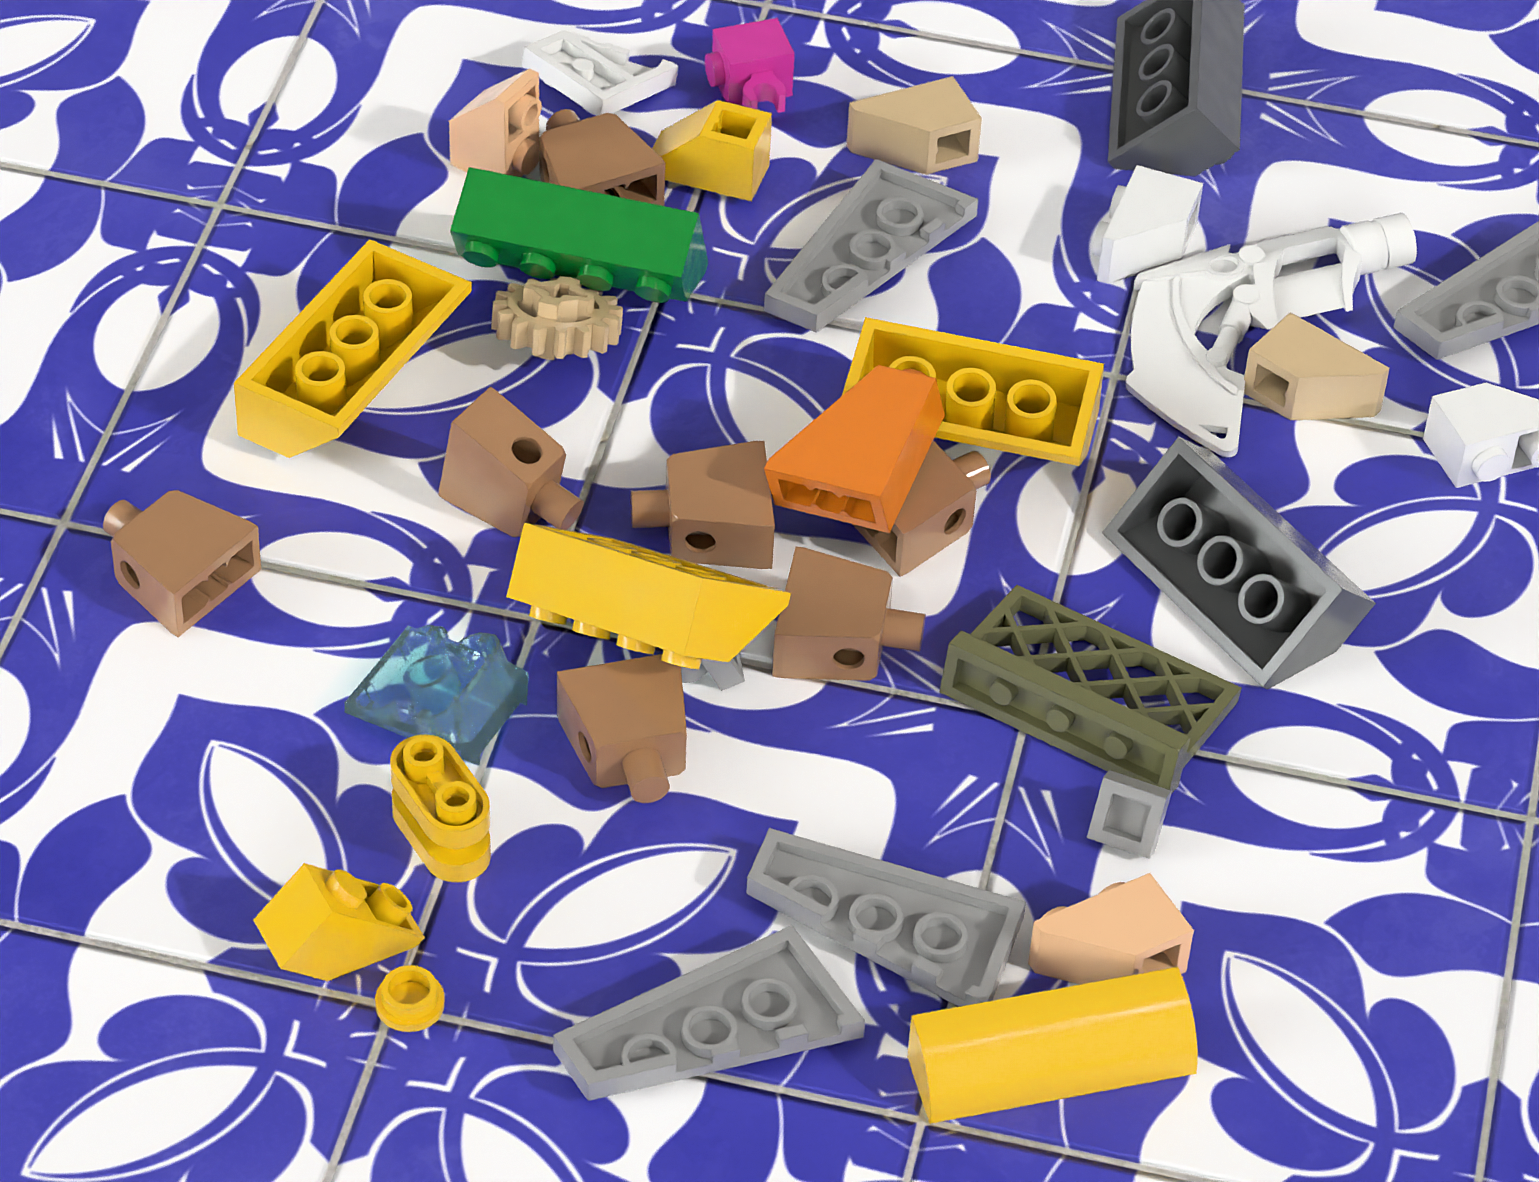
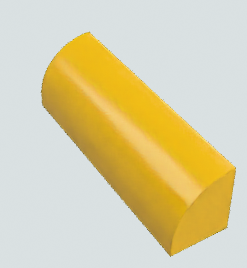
M1173 967L911 1015L907 1058L929 1123L932 1124L1196 1074L1198 1051L1195 1022L1188 992L1179 968Z

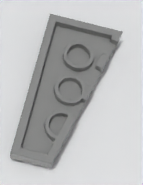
M875 159L765 293L764 311L811 331H819L977 216L978 199Z
M1539 221L1397 310L1393 328L1438 360L1538 325Z
M771 828L768 829L747 877L746 894L958 1007L993 1001L1024 920L1026 902Z
M791 925L554 1034L553 1051L583 1095L590 1101L863 1038L865 1020L797 930Z

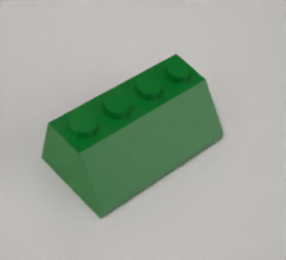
M471 167L468 168L450 229L458 256H462L467 262L476 266L492 268L498 263L520 268L525 274L538 279H551L554 275L572 277L580 280L581 285L593 290L608 291L611 287L635 291L639 297L657 303L667 302L669 298L686 302L705 275L708 266L699 213Z

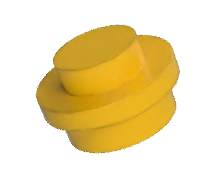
M415 965L401 966L390 971L377 988L375 994L376 1012L380 1020L392 1029L402 1032L421 1031L432 1026L441 1017L445 1007L444 991L441 984L427 969Z

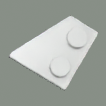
M561 30L524 46L521 66L524 68H530L538 72L539 78L547 85L557 89L595 116L604 113H614L674 86L679 67L675 63L664 59L656 68H649L629 62L630 49L610 43L595 42L587 36L566 30Z

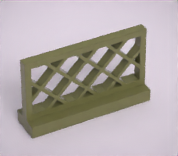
M1016 585L971 634L961 630L949 642L939 692L1107 772L1111 770L1171 790L1173 793L1179 786L1183 768L1238 703L1242 687ZM1018 611H1022L1043 621L1044 624L1017 626L1013 616ZM1085 640L1098 646L1099 650L1074 652L1069 641ZM1053 643L1057 653L1031 655L1026 644ZM997 646H1010L1014 654ZM1141 666L1154 672L1156 676L1130 678L1125 667ZM1109 668L1113 679L1087 681L1083 670ZM1053 672H1067V675L1070 680H1067L1057 674H1054ZM1197 692L1215 701L1213 703L1188 705L1182 693ZM1166 695L1171 706L1145 708L1140 696ZM1123 698L1126 706L1110 699ZM1180 724L1184 733L1166 725Z

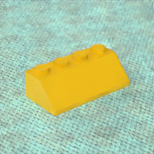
M369 239L234 382L238 436L288 458L339 438L470 294L472 282Z
M865 317L842 396L878 365L899 370L914 369L937 380L945 416L934 438L1080 466L1087 457L1100 407L1104 363Z
M524 523L506 597L531 605L529 616L532 618L566 625L567 618L574 619L572 631L596 638L610 639L611 632L618 634L616 645L619 647L647 654H654L655 648L659 647L663 649L662 661L686 668L700 669L702 659L730 662L788 606L791 593L615 538Z

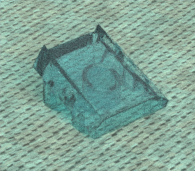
M426 625L419 628L407 626L344 702V712L407 738L415 735L438 736L449 742L462 760L480 766V754L520 703L527 706L529 673L508 662L501 642L495 634L479 632L456 642L450 639L446 629L441 626Z

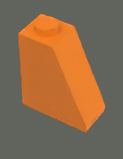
M882 365L876 366L768 459L764 471L774 505L890 533L945 416L936 378L929 377L914 369L899 370Z

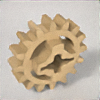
M560 276L559 278H551L549 281L539 282L532 278L527 279L524 286L510 283L508 284L507 291L496 292V298L493 301L491 329L497 330L496 338L498 340H511L510 348H532V355L542 359H563L565 355L569 354L587 358L589 350L605 353L607 352V345L618 344L619 335H621L623 307L617 306L618 298L615 296H602L603 291L584 289L580 284V280L572 277Z

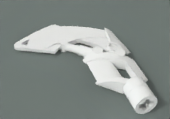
M1402 212L1375 218L1372 221L1366 220L1344 225L1340 229L1325 226L1260 241L1257 245H1246L1237 253H1229V244L1138 273L1134 280V291H1139L1133 312L1131 327L1133 371L1126 378V389L1150 410L1196 442L1222 457L1235 456L1239 443L1245 375L1227 369V364L1236 345L1243 340L1249 326L1270 330L1290 312L1302 318L1344 308L1346 312L1353 310L1352 295L1361 275L1415 262L1417 256L1416 238L1411 222L1406 214ZM1334 253L1337 254L1341 262L1278 277L1282 265ZM1233 297L1218 329L1219 335L1213 347L1207 350L1196 338V330L1212 309ZM1211 432L1226 433V437L1221 439Z

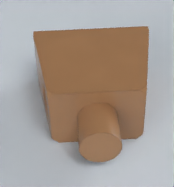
M563 109L557 111L548 119L546 131L539 137V174L541 182L664 206L665 162L616 114L604 113L580 120L574 111Z
M491 386L451 422L438 496L511 537H521L524 523L535 524L540 518H543L558 529L567 530L578 518L584 505L583 500L560 485L566 459L563 446Z
M751 441L672 454L666 459L665 490L630 491L632 528L668 527L671 556L692 563L772 569L775 524L771 491L764 471L767 463L765 441Z
M933 440L890 533L852 525L901 577L969 532L973 526L976 490L988 485L991 480L989 466L984 457L975 450L952 460Z
M179 490L168 491L144 511L127 500H120L111 506L103 521L104 531L113 536L111 548L114 574L118 583L170 633L178 638L261 570L257 525Z
M796 546L785 591L790 592L791 596L788 606L779 614L774 634L772 677L870 681L877 677L883 646L920 652L926 614L891 609L893 577L888 571Z
M662 654L557 671V717L593 785L607 788L628 784L632 798L640 803H651L663 798L670 789L667 777L680 775L686 770L687 728L681 666L662 661Z

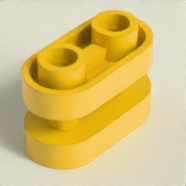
M415 735L404 739L393 749L390 757L391 783L393 786L392 813L395 823L427 869L437 878L448 882H466L480 876L487 869L491 860V838L489 832L490 801L487 793L453 746L446 740L434 735Z

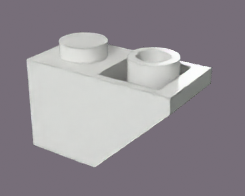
M1137 165L1127 187L1118 185L1114 192L1109 211L1110 223L1101 221L1097 228L1092 245V255L1100 257L1097 281L1109 284L1136 276L1140 272L1181 260L1197 227L1203 183Z
M1487 382L1432 396L1423 440L1456 488L1482 481H1492L1501 476L1539 467V399Z

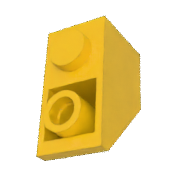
M716 100L663 129L652 149L665 162V180L752 202L770 165L772 113Z
M303 863L253 919L280 969L325 981L333 980L415 948L425 938L411 915L413 910L411 902L395 886L389 883L375 884L355 878L350 873L341 869L331 871L307 863Z

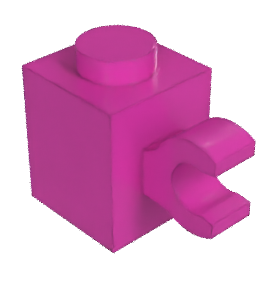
M778 18L713 29L712 53L705 55V69L711 87H719L725 102L757 110V102L770 101L775 105L778 113L785 112L786 97L792 96L794 51Z

